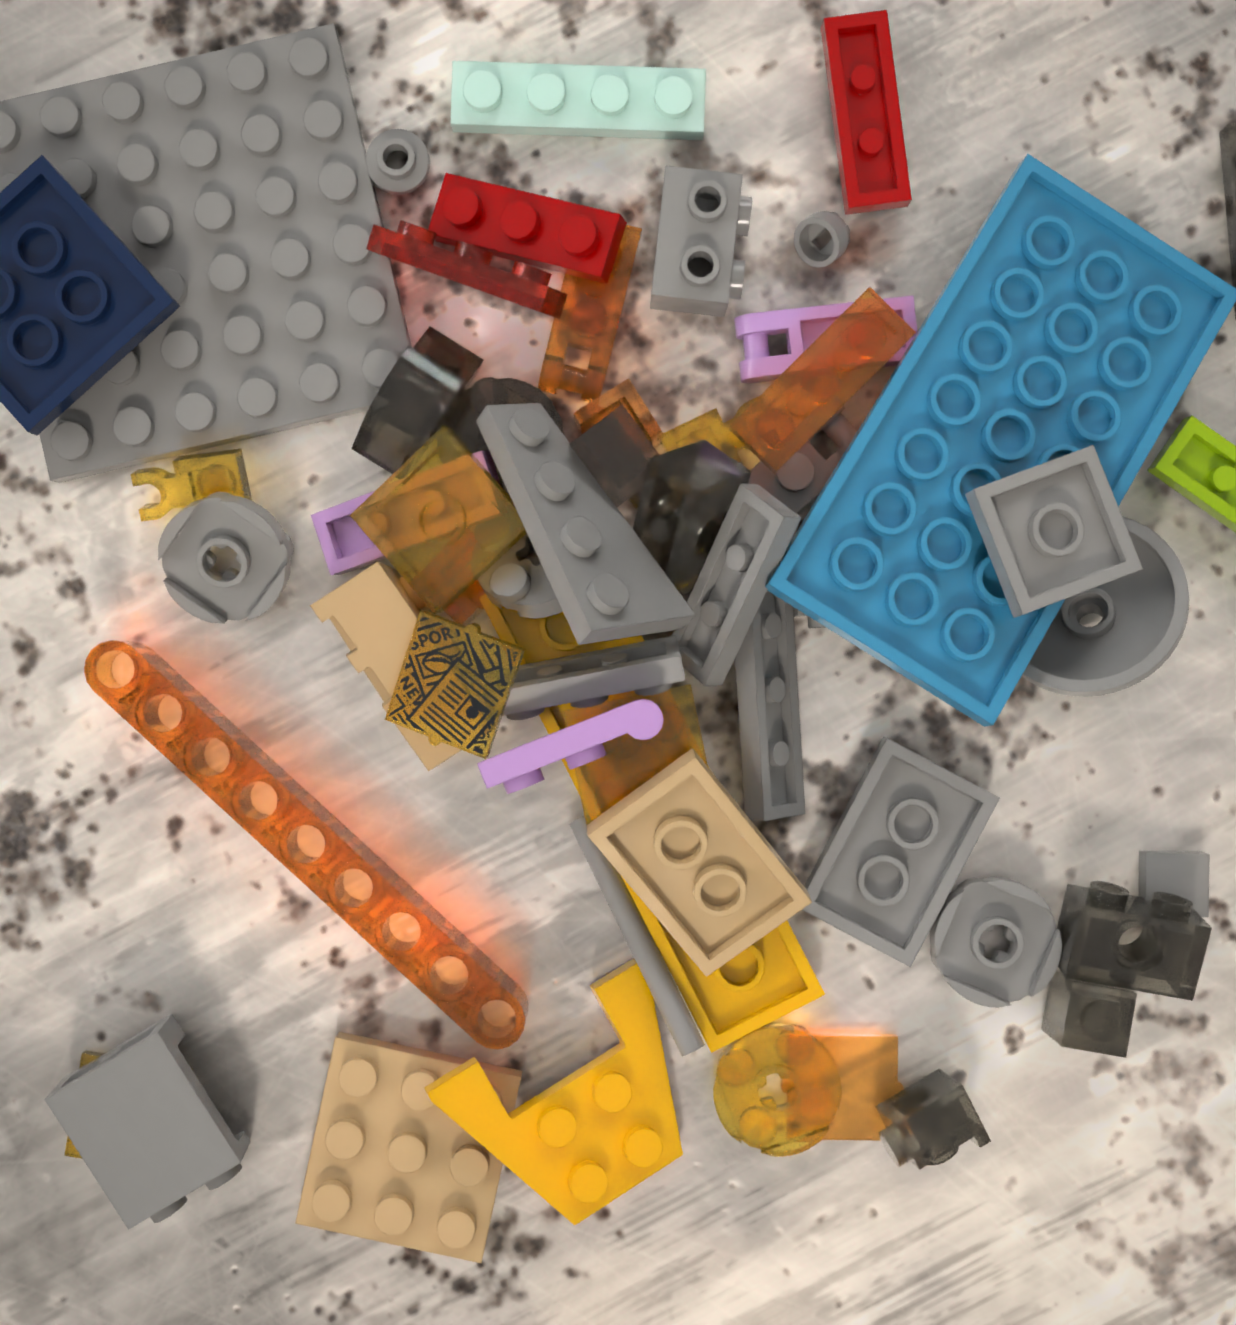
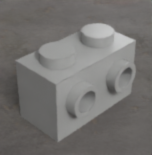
M665 166L650 309L725 317L729 298L741 299L745 260L734 259L736 235L748 236L752 209V197L741 196L743 174Z

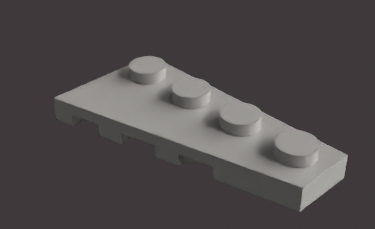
M541 403L487 405L476 420V423L578 645L683 629L696 616Z

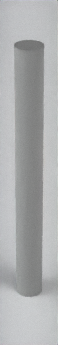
M590 814L580 817L569 825L681 1056L690 1054L705 1045L621 875L587 836L586 825L593 821Z

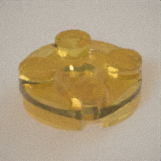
M769 1023L730 1043L721 1052L713 1082V1097L718 1117L726 1131L741 1144L743 1141L750 1147L761 1149L763 1154L784 1157L804 1152L823 1139L830 1129L829 1124L835 1118L837 1107L839 1110L842 1086L837 1066L830 1052L807 1029L795 1024ZM778 1073L781 1079L790 1078L794 1082L795 1086L787 1090V1102L777 1105L772 1096L761 1097L758 1089L767 1085L766 1076Z

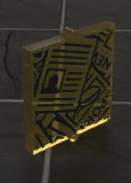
M420 611L385 720L428 736L429 743L433 746L443 742L486 759L489 757L525 648L481 632V627L477 623L464 626L431 612Z

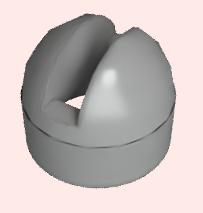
M816 212L797 226L794 233V246L800 258L808 265L819 268L826 267L840 258L846 251L850 243V229L836 212ZM828 230L832 239L821 248L815 239Z

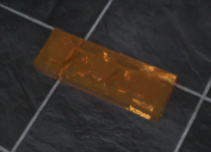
M869 287L730 425L729 430L764 465L776 474L913 338L916 332Z

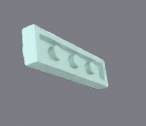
M452 61L451 127L453 132L703 140L706 69Z

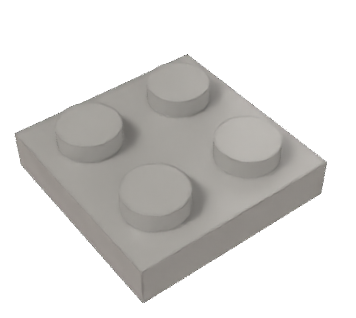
M1094 445L980 486L965 494L1013 618L1143 569Z

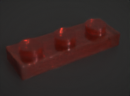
M400 220L397 232L375 224L373 225L366 247L369 251L558 319L561 317L568 294L548 286L551 273L518 261L514 262L511 273L490 266L494 253L457 240L453 252L434 246L437 233Z

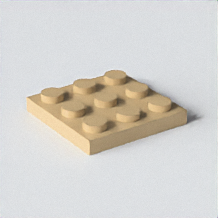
M339 1032L334 1040L295 1224L482 1263L503 1163L430 1100L424 1087L469 1059ZM479 1062L506 1112L513 1111L523 1071Z

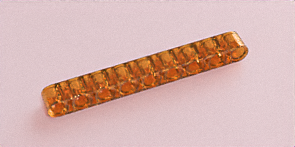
M110 640L98 644L90 651L85 660L84 673L86 682L92 690L470 1037L485 1048L496 1050L507 1048L518 1041L524 1031L529 1009L527 995L522 988L152 648L141 642ZM122 652L129 655L134 665V675L125 686L117 683L112 673L113 662ZM167 695L176 698L182 709L181 720L174 729L164 726L159 719V704ZM213 738L224 742L229 750V764L222 772H216L210 768L205 760V747ZM258 781L269 784L276 792L278 799L277 807L271 815L260 813L252 805L251 790ZM302 825L314 826L324 836L325 848L320 857H310L304 854L298 847L297 834ZM359 869L367 873L373 885L370 898L364 900L355 899L347 893L343 884L344 874L347 870ZM402 912L415 917L421 930L420 938L412 942H404L397 939L390 930L389 922L392 914ZM446 956L460 959L467 967L468 979L463 983L455 985L446 983L437 974L436 961ZM493 1000L504 1001L513 1008L516 1019L507 1026H493L484 1018L482 1006Z

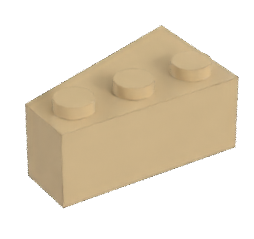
M376 562L310 605V607L322 623L327 619L331 620L350 649L346 657L358 674L362 671L365 672L384 701L382 707L388 716L390 712L402 706L396 694L401 698L406 707L389 717L427 770L430 771L465 749L491 718L488 714L478 727L473 730L454 714L470 694L487 707L486 701L454 675L455 673L460 675L485 696L481 688L473 682L470 683L468 678L459 671L460 666L456 663L411 717V720L424 731L414 728L406 720L407 717L403 710L409 715L412 709L418 706H414L413 702L421 694L418 683L410 674L414 672L412 666L405 669L406 663H410L409 654L426 695L434 686H427L426 683L438 681L442 675L422 679L415 655L458 642L455 637L451 639L447 635V640H444L440 629L446 627V625L441 626L437 630L431 627L417 631L419 627L432 624L429 619L420 622L421 618H428L422 609L431 603L428 596L410 571L400 576L396 569ZM431 631L439 632L441 635L439 643L434 644L429 640V633ZM433 633L432 639L437 641L438 635ZM418 635H427L428 639L423 643L425 647L421 646ZM413 642H417L419 644V648H417L416 650L411 649L412 647H416V645H414ZM458 645L438 652L450 656L460 651V654L457 656L460 657L463 650ZM426 655L420 656L418 659L424 676L434 674L428 671L422 664V659ZM432 655V656H430V657L427 658V659H431L432 657H435V658H436V657H439V658L442 657V658H446V660L450 661L447 657L442 656V655ZM440 661L425 662L428 668L436 672L446 671L450 664H444ZM408 675L409 681L407 685H409L412 682L414 683V685L404 691L403 686L405 681L402 683H400V681L402 678ZM480 678L475 680L485 688V684ZM452 680V681H453L454 683H456L460 688H462L467 694H466V695L463 694L460 690H458V689H457L454 685H452L449 681ZM446 685L452 688L464 699H459L456 695H454L450 690L446 688ZM416 687L420 693L417 694L414 691L416 695L413 696L411 693L412 699H409L406 693ZM444 689L448 694H450L454 699H456L459 702V704L457 705L453 700L446 696L442 692V690ZM438 695H441L445 700H447L451 705H453L455 709L453 710L450 706H448L444 701H442L438 697ZM469 699L458 714L472 726H475L485 713L479 711L475 719H469L466 716L467 708L472 706ZM431 702H434L438 707H440L444 712H446L450 717H452L456 722H458L463 728H465L471 734H466L449 718H447L443 713H441L437 708H435L431 704ZM430 706L435 712H437L441 717H443L447 722H449L453 727H455L467 739H463L446 723H444L440 718H438L434 713H432L427 707ZM424 710L428 712L432 717H434L445 728H447L451 733H453L457 738H459L463 742V744L461 745L450 734H448L431 718H429L425 713H423ZM398 713H400V715H401L402 718L405 720V722L407 723V725H406V724H403V722L401 721V719H400L399 716L397 715ZM421 715L423 718H425L430 724H432L451 742L442 738L437 732H435L431 727H429L425 722H423L419 718V716ZM496 721L494 722L493 726L492 724H490V730L487 728L484 731L485 735L488 731H492L498 727Z

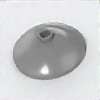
M1123 517L1143 569L1066 598L1023 672V678L1038 687L1062 695L1100 696L1129 688L1150 676L1164 664L1183 636L1189 614V592L1187 579L1180 560L1167 542L1157 533L1135 520ZM1095 613L1102 617V620L1093 627H1085L1079 623L1086 614Z

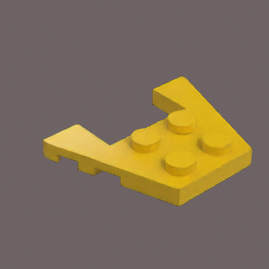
M634 958L589 985L619 1038V1044L513 1111L506 1112L475 1057L424 1087L430 1100L573 1225H577L683 1155L654 999Z

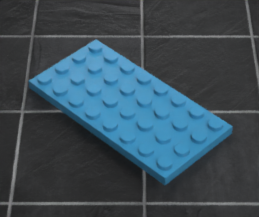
M1027 154L1018 164L788 545L779 566L765 585L768 589L767 591L982 726L994 725L1065 599L1013 618L965 494L980 486L1094 445L1119 506L1236 302V288Z

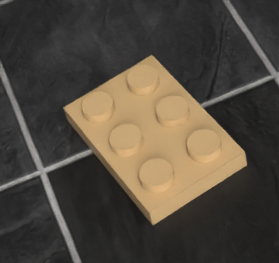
M693 748L586 825L587 836L706 977L812 903L807 889Z

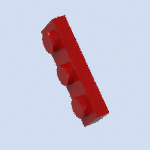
M887 10L824 18L821 25V36L845 215L908 207L912 197Z
M445 173L427 234L436 242L608 284L627 222L618 213Z

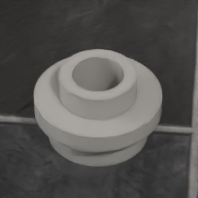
M403 129L387 130L379 134L371 142L366 153L370 178L379 189L393 195L411 193L418 189L428 176L430 158L423 141L410 131ZM402 151L408 155V161L404 167L391 169L386 166L387 157L392 152Z

